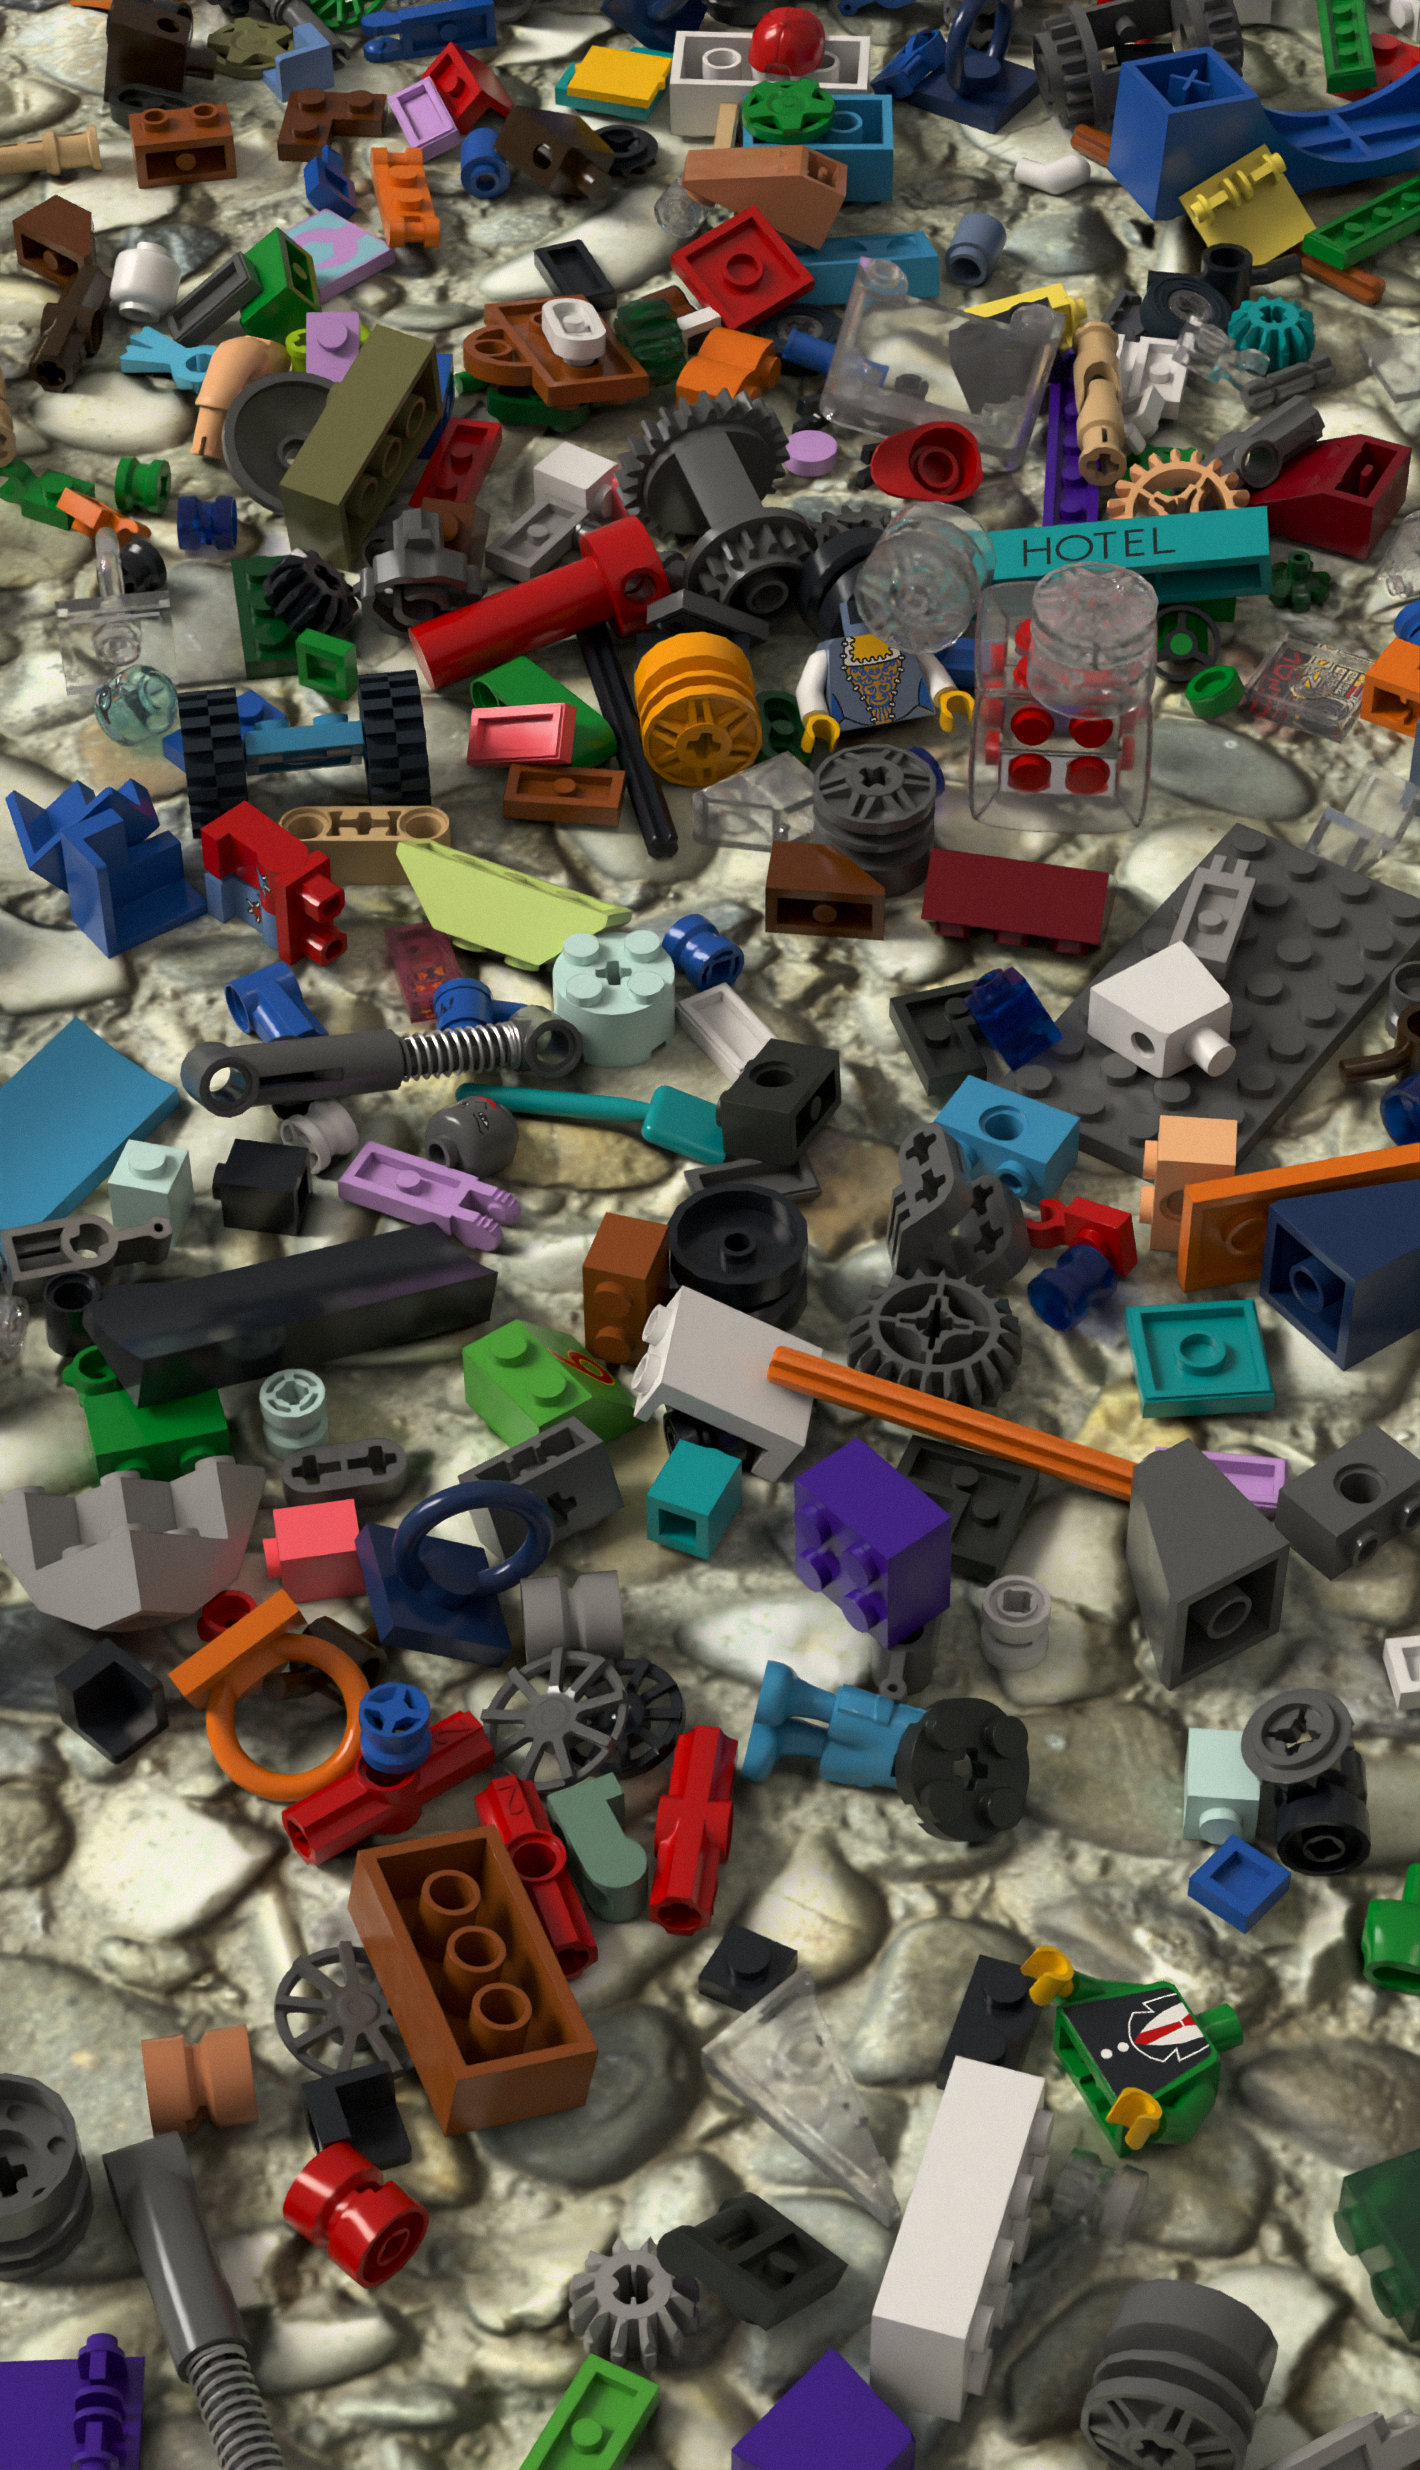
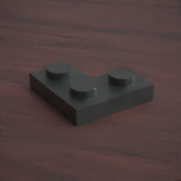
M1005 974L893 997L889 1001V1017L928 1097L956 1091L968 1075L987 1082V1064L975 1041L1024 1031L1025 1013Z
M913 1434L896 1470L952 1516L951 1571L992 1583L998 1579L1039 1487L1040 1470Z

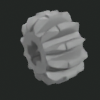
M619 2236L612 2246V2257L590 2250L588 2259L585 2261V2273L573 2275V2280L569 2286L570 2302L573 2303L572 2308L569 2309V2325L574 2332V2336L583 2337L584 2351L588 2356L592 2353L602 2357L611 2353V2363L622 2368L627 2366L629 2360H640L642 2367L650 2375L657 2365L656 2354L659 2353L679 2361L680 2355L684 2351V2337L695 2336V2331L699 2327V2309L696 2308V2303L699 2302L698 2281L692 2274L685 2277H674L668 2274L658 2261L657 2245L651 2236L639 2251H629L628 2246Z

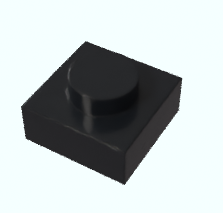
M732 1923L698 1976L699 1994L764 2022L797 1969L798 1951Z

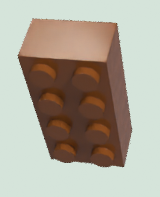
M491 1824L358 1850L347 1908L444 2136L449 2137L585 2106L599 2049L496 1825Z

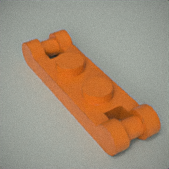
M372 147L370 153V172L387 247L403 248L404 243H422L423 248H439L440 221L439 217L435 216L423 168L422 149L406 148L405 153H388L385 147Z

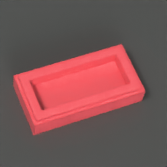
M564 702L472 709L466 764L476 769L508 768L511 766V763L537 765L571 764L577 707Z

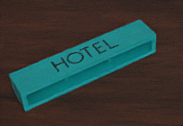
M1267 506L932 537V583L938 593V623L944 624L1273 594Z

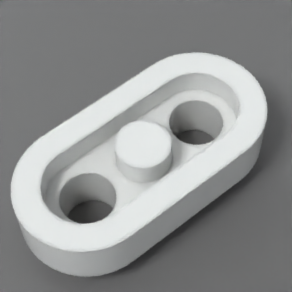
M560 298L548 301L543 305L542 330L553 352L562 357L565 363L574 366H585L592 364L595 358L605 353L606 329L592 304L579 299Z

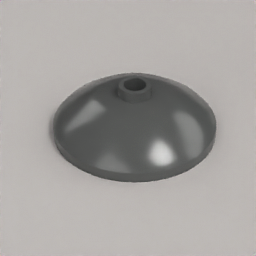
M289 371L274 373L249 384L232 402L222 429L224 459L239 487L252 500L265 509L284 516L279 484L290 467L286 460L295 459L326 408L327 397L335 383L334 381L305 372Z

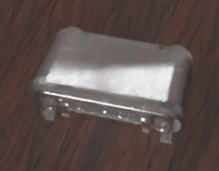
M861 256L819 402V409L822 415L831 423L883 439L931 422H957L967 428L978 440L977 446L981 455L982 467L1002 472L1014 471L1020 468L1031 440L1062 337L1066 314L1055 312L1041 304H1031L1016 309L1011 316L1010 323L1006 324L906 295L909 286L908 278L896 264L888 260H874Z

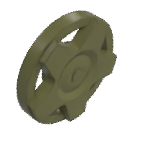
M251 17L236 18L233 24L224 26L213 34H209L207 50L228 55L226 60L219 55L217 56V71L236 78L261 79L263 78V71L276 67L275 58L277 55L294 50L293 32L286 25L278 26L267 22L254 21ZM285 45L288 48V50L286 51L282 48V46Z

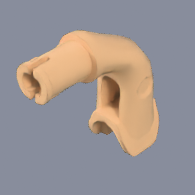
M247 335L223 341L212 354L203 384L196 399L195 405L200 406L189 453L217 460L224 459L222 429L232 402L252 382L270 374L289 372L291 356L288 354L286 347L271 340Z

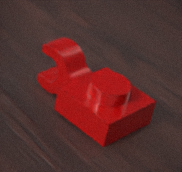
M1076 1197L1068 1207L1054 1199H1042L1039 1202L1042 1222L1024 1218L1032 1248L1050 1249L1060 1245H1068L1072 1261L1124 1278L1138 1264L1131 1213Z

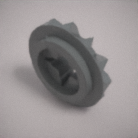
M1310 1688L1288 1691L1264 1703L1251 1716L1241 1738L1242 1757L1261 1785L1272 1782L1277 1784L1286 1793L1296 1783L1303 1781L1316 1788L1318 1775L1326 1770L1341 1772L1342 1754L1355 1749L1352 1737V1727L1355 1724L1344 1703L1331 1693ZM1307 1729L1313 1742L1302 1743L1298 1752L1292 1755L1286 1744L1298 1742L1302 1733H1305Z

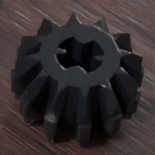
M295 548L289 555H284L268 572V577L262 583L266 593L264 597L265 603L275 610V619L282 620L287 625L289 632L296 631L300 635L308 628L336 637L352 621L354 613L359 608L353 595V587L345 581V573L338 572L333 567L331 560L326 562L313 550L306 552L305 550Z

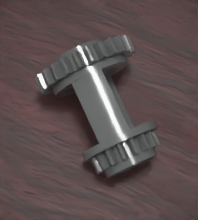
M1116 0L1084 9L1080 3L1074 2L1064 5L1061 15L1041 20V32L1034 33L1031 39L1035 74L1046 110L1051 117L1058 115L1062 117L1063 123L1067 125L1085 120L1088 125L1096 127L1105 124L1108 115L1115 114L1121 66L1103 70L1098 51L1112 48L1117 44H1127L1171 32L1175 49L1173 53L1212 46L1240 77H1243L1241 70L1244 61L1243 40L1233 0Z
M723 388L715 400H710L706 390H702L698 396L697 403L689 404L688 400L682 396L678 401V410L674 412L663 406L660 407L659 415L661 420L657 423L643 420L641 425L645 435L643 437L629 436L627 442L632 451L618 455L622 468L614 471V475L619 484L616 487V491L628 515L637 516L647 532L655 529L660 539L665 538L670 532L675 533L678 541H683L687 535H698L700 539L690 551L684 566L683 580L686 590L763 619L769 623V629L784 624L798 614L794 606L795 584L803 565L818 548V542L809 523L801 515L785 508L763 507L761 503L767 494L776 493L777 490L773 481L774 479L785 477L786 472L781 463L790 460V455L785 447L789 444V440L778 417L772 408L767 409L762 398L759 397L751 401L748 393L742 391L732 399L727 388Z

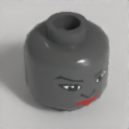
M484 1095L467 1097L440 1109L429 1119L425 1132V1155L429 1161L444 1165L448 1169L453 1168L479 1177V1181L503 1171L513 1162L519 1139L516 1120L505 1106Z

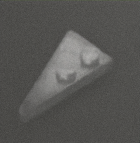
M802 1966L701 2049V2067L888 2228L901 2217L899 2202L893 2192L894 2180L885 2157H880L868 2129L867 2112L849 2067L841 2061L839 2042L831 2024L827 2025L815 1996V1982L812 1974Z

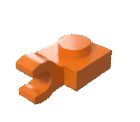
M66 487L56 505L57 508L75 518L71 525L75 530L98 541H101L105 534L110 554L119 553L121 548L128 544L130 537L135 533L146 538H150L152 534L146 525L129 519L98 499Z

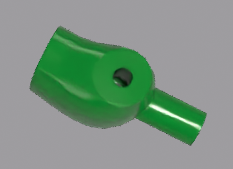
M1413 1863L1407 1868L1402 1900L1370 1899L1361 1938V1948L1364 1954L1363 1974L1365 1978L1384 1989L1420 1996V1863Z

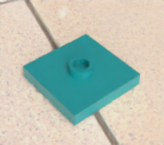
M1254 1299L1125 1307L1124 1324L1142 1418L1273 1410L1275 1392Z

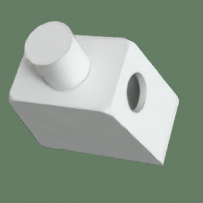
M1182 941L1161 950L1090 988L1087 1033L1157 1078H1169L1195 1063L1208 1075L1216 1077L1227 1071L1236 1056V1049L1228 1043L1233 1006L1230 996Z

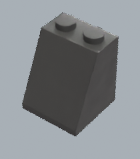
M1189 1438L1164 1451H1154L1147 1455L1139 1464L1133 1466L1125 1554L1159 1678L1168 1691L1279 1632L1290 1542Z

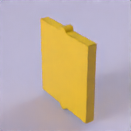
M592 45L582 63L575 65V74L567 86V95L648 109L658 91L665 89V79L672 69L673 58Z

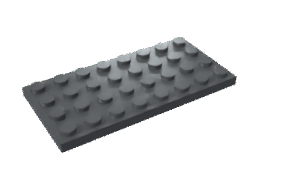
M1236 823L997 1086L1080 1117L1079 1151L1153 1185L1154 1179H1143L1145 1140L1158 1141L1160 1115L1237 1120L1236 1170L1389 990L1391 974L1395 968L1403 963L1413 961L1420 953V899L1268 836L1258 830ZM1215 854L1228 857L1226 872L1232 874L1238 859L1251 861L1249 877L1257 879L1255 896L1225 980L1215 979L1230 996L1233 1005L1228 1043L1236 1049V1056L1227 1071L1219 1076L1211 1077L1195 1063L1169 1078H1157L1088 1034L1090 988L1168 947L1197 868L1210 869Z

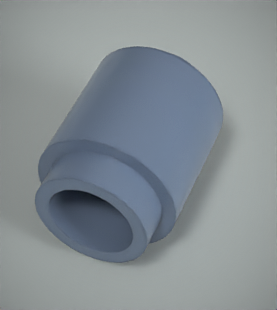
M971 213L961 219L945 255L947 273L957 284L975 287L991 277L1007 240L1005 228L996 218L985 213Z

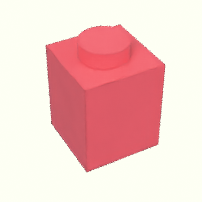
M354 1499L273 1510L276 1537L263 1539L268 1579L281 1578L282 1588L294 1604L366 1594L365 1581L354 1542L359 1534Z

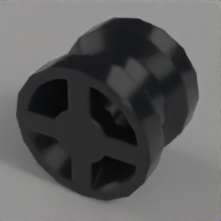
M144 540L129 542L121 548L119 553H111L101 559L96 568L97 580L103 593L111 602L120 607L132 606L140 601L144 594H151L163 587L167 579V569L163 558L158 550Z

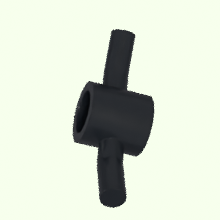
M1219 243L1211 245L1202 253L1200 272L1184 274L1148 271L1147 290L1153 282L1162 276L1178 274L1194 277L1208 283L1220 292L1231 306L1232 312L1240 309L1242 301L1249 300L1251 286L1271 284L1298 274L1302 270V263L1299 256L1294 253L1266 264L1252 266L1253 257L1248 249L1237 244Z

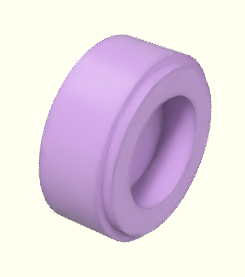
M805 430L788 437L789 444L785 447L790 455V460L784 462L790 472L801 477L815 478L828 474L836 467L837 442L831 435L817 430Z

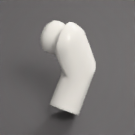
M1075 154L1064 156L1046 165L1022 158L1015 168L1014 179L1018 183L1050 194L1060 195L1085 184L1090 178L1091 168L1082 156Z

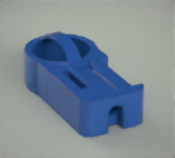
M924 30L911 36L906 46L901 49L898 55L870 82L875 94L892 95L893 101L897 97L901 99L913 93V88L930 71L935 70L945 61L947 43L940 30Z

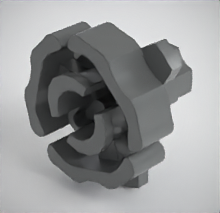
M422 508L403 511L402 515L393 521L394 550L374 556L373 567L363 568L360 571V581L353 585V595L361 601L364 617L373 620L383 633L405 640H410L408 628L478 601L488 592L487 581L481 579L480 567L467 565L466 554L444 548V524L439 513H430Z

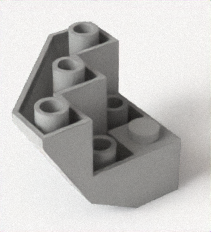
M220 1455L199 1460L195 1463L196 1471L171 1482L141 1479L138 1471L128 1470L113 1472L101 1477V1486L76 1497L47 1495L45 1488L42 1486L15 1488L4 1494L5 1501L0 1503V1554L38 1610L43 1613L98 1631L131 1632L165 1626L193 1614L238 1579L266 1482L264 1467L235 1464L233 1456Z

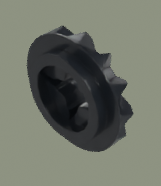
M610 125L594 131L615 152V160L608 172L611 178L613 176H622L626 180L629 174L643 175L646 173L647 168L656 165L658 143L648 132L628 125Z

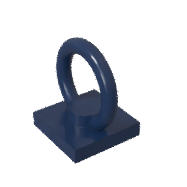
M604 0L600 10L646 48L674 53L676 31H698L708 6L701 0Z
M964 0L956 14L948 36L945 61L913 88L911 106L994 135L1040 94L1035 70L1004 60L1013 35L1015 22L1014 0H993L996 9L995 26L986 53L966 47L976 18L984 6L992 0Z
M498 1480L471 1481L451 1486L426 1498L406 1515L398 1529L367 1522L354 1542L380 1643L500 1668L513 1649L497 1594L520 1584V1578L530 1577L548 1556L554 1542L555 1523L553 1515L544 1500L533 1491L515 1483ZM482 1508L503 1509L516 1513L526 1522L528 1529L522 1546L508 1559L491 1568L489 1567L484 1548L427 1536L442 1521L462 1512Z

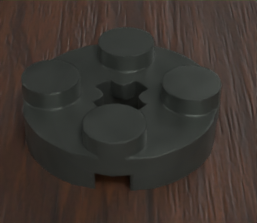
M949 1698L936 1701L928 1706L926 1709L931 1710L924 1713L918 1723H910L902 1734L895 1760V1777L898 1792L904 1805H913L917 1816L924 1822L917 1824L931 1836L953 1842L982 1841L989 1839L1001 1830H1010L1015 1827L1023 1815V1803L1027 1794L1030 1777L1027 1752L1028 1732L1024 1723L1017 1717L1007 1716L995 1704L979 1698ZM967 1754L972 1763V1777L969 1779L968 1785L963 1789V1777L953 1774L954 1761L964 1760Z

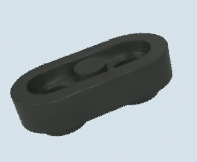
M144 84L122 85L114 89L109 95L111 119L129 130L128 114L142 113L151 108L164 110L189 108L200 103L198 99L191 95Z

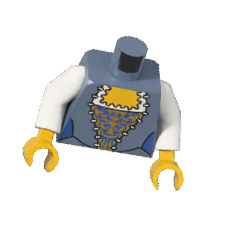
M872 598L839 604L845 637L818 643L817 651L809 656L795 691L801 722L805 728L801 748L806 753L812 752L815 737L826 740L829 745V753H833L840 732L935 715V707L940 708V726L946 732H951L954 729V718L951 713H962L967 717L969 724L974 722V699L970 694L958 691L957 686L945 667L918 637L909 635L906 627L878 631Z

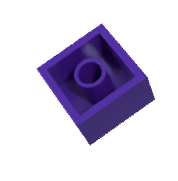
M855 1438L794 1479L795 1512L793 1520L795 1524L796 1557L794 1559V1566L801 1581L814 1592L821 1591L836 1604L854 1629L861 1633L868 1632L883 1647L889 1650L950 1608L952 1516L861 1439Z

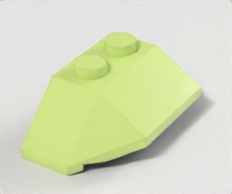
M426 838L398 842L396 855L433 929L454 936L452 943L462 949L474 952H487L489 948L506 954L504 962L510 966L523 970L538 971L540 965L556 961L563 951L564 941L569 936L575 933L595 935L604 932H614L631 922L633 910L470 855Z

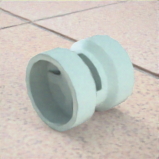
M286 1369L276 1372L267 1378L260 1388L259 1400L261 1413L264 1417V1443L268 1451L276 1458L286 1460L287 1457L298 1450L327 1445L330 1431L328 1417L325 1413L327 1402L326 1390L322 1380L314 1373L303 1369Z

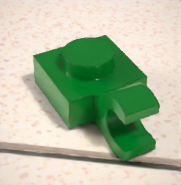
M16 457L8 465L0 468V476L8 478L0 488L1 499L10 503H21L23 516L66 531L72 528L71 525L75 518L56 507L65 487L96 499L95 484L51 469H47L41 477H38L24 461Z

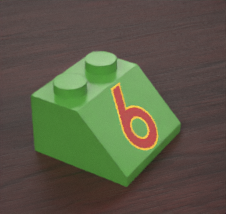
M515 1319L462 1348L465 1401L510 1448L572 1416H575L601 1438L604 1444L645 1423L633 1416L637 1400L571 1334Z

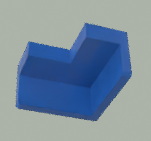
M132 778L117 791L112 787H107L97 796H95L94 790L76 780L46 809H43L15 790L5 798L29 870L67 894L69 893L60 836L61 830L112 808L124 820L127 848L143 842L160 826L147 788Z
M110 808L60 831L72 921L108 959L208 913L207 900L185 879L181 842L169 830L127 848L124 820Z

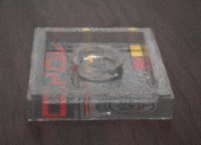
M1282 632L1244 685L1245 693L1237 704L1236 710L1341 744L1361 714L1365 674L1376 661Z

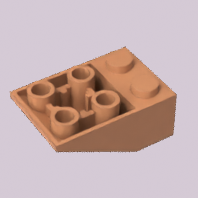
M804 145L689 150L685 159L681 187L688 190L687 194L696 202L709 207H714L717 203L734 211V216L755 204L772 227L780 232V236L785 242L801 249H806L809 245L820 250L846 197L848 166Z

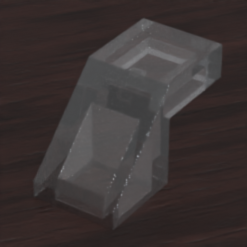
M1371 762L1345 813L1343 814L1327 805L1304 851H1308L1362 875L1365 874L1400 843L1420 806V787Z

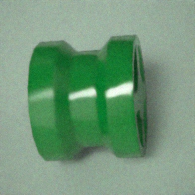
M123 456L118 464L115 477V502L117 508L131 511L136 506L146 507L150 513L163 514L168 506L171 490L169 462L155 459L150 464L140 463L135 457Z

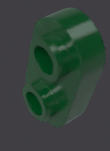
M492 383L487 389L488 413L506 426H521L528 423L549 426L552 430L558 432H573L591 418V402L581 403L575 409L560 410L548 407L532 386H504Z
M776 690L759 693L755 696V699L758 702L759 716L762 724V747L754 763L772 781L786 783L800 780L809 771L814 754V745L811 753H806L801 748L805 728L801 722L796 697L792 694Z

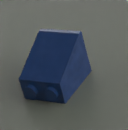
M1420 1179L1281 1199L1269 1205L1259 1296L1342 1371H1346L1420 1328Z

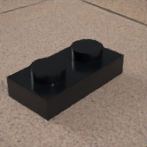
M979 1955L937 2071V2089L945 2090L956 2056L1021 2072L1044 2007L1035 2004L1031 1999L1029 1989L1037 1980L1030 1976H1024L1020 1970L1021 1965Z

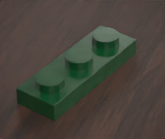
M284 555L272 557L254 556L249 559L231 561L247 680L298 675L295 640L298 638L297 632H289L287 625L282 620L275 619L276 612L265 603L264 597L266 593L262 586V583L268 577V572Z

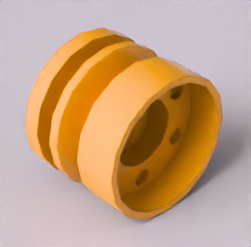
M706 632L682 633L658 642L641 658L634 673V691L638 717L640 719L644 756L657 774L671 783L688 787L715 786L738 777L754 763L762 747V724L759 716L758 702L755 699L752 669L743 650L723 636Z

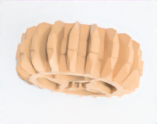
M1174 448L1170 452V462L1164 464L1161 458L1153 452L1149 456V471H1146L1137 464H1133L1130 467L1132 482L1118 480L1115 485V492L1119 498L1108 500L1107 513L1113 517L1109 520L1135 518L1138 511L1148 517L1202 512L1203 502L1207 497L1217 505L1219 510L1244 508L1249 503L1250 495L1247 490H1235L1239 482V476L1236 472L1227 473L1219 477L1222 470V461L1219 458L1214 459L1207 467L1201 465L1202 453L1198 449L1192 453L1190 462L1181 461L1180 451ZM1171 488H1187L1183 493L1176 496H1167L1160 493Z

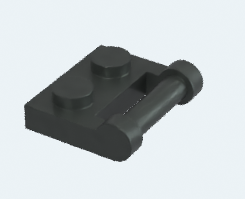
M741 2192L728 2198L721 2204L718 2214L694 2227L691 2225H681L665 2233L660 2238L656 2248L658 2261L668 2274L674 2277H685L692 2274L722 2297L727 2308L736 2317L747 2323L758 2325L764 2331L770 2330L833 2291L849 2265L762 2198L751 2192ZM732 2241L742 2243L749 2241L730 2253L722 2248Z

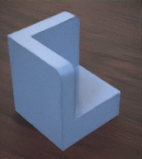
M310 22L293 27L294 50L277 55L275 58L276 67L263 71V82L282 103L289 100L291 90L301 91L308 88L326 90L334 87L332 46Z

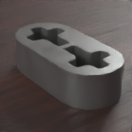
M372 1438L298 1450L287 1457L282 1465L283 1496L290 1507L354 1499L355 1509L394 1502L404 1495L409 1485L406 1452L398 1443L385 1438ZM384 1468L385 1474L373 1475L371 1469ZM318 1477L319 1483L307 1485L305 1479Z

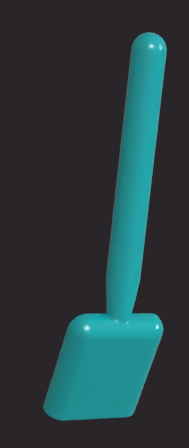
M463 1083L455 1091L457 1102L470 1096L484 1095L505 1106L510 1112L613 1122H644L641 1134L650 1143L710 1166L722 1164L726 1156L723 1150L722 1127H719L716 1123L717 1105L666 1085L660 1086L654 1091L650 1103L623 1097Z

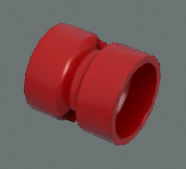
M348 2142L335 2143L322 2150L309 2161L295 2178L286 2194L282 2208L283 2217L287 2223L319 2250L328 2249L329 2259L364 2289L375 2288L399 2272L417 2251L425 2237L429 2224L428 2210L393 2180L384 2184L383 2172Z

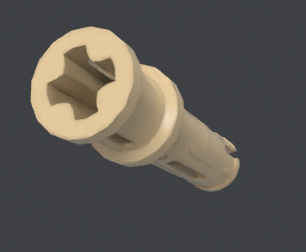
M95 125L88 126L87 130L83 132L56 135L54 130L42 134V140L0 145V176L47 170L48 174L60 176L62 170L92 166L95 171L102 170Z

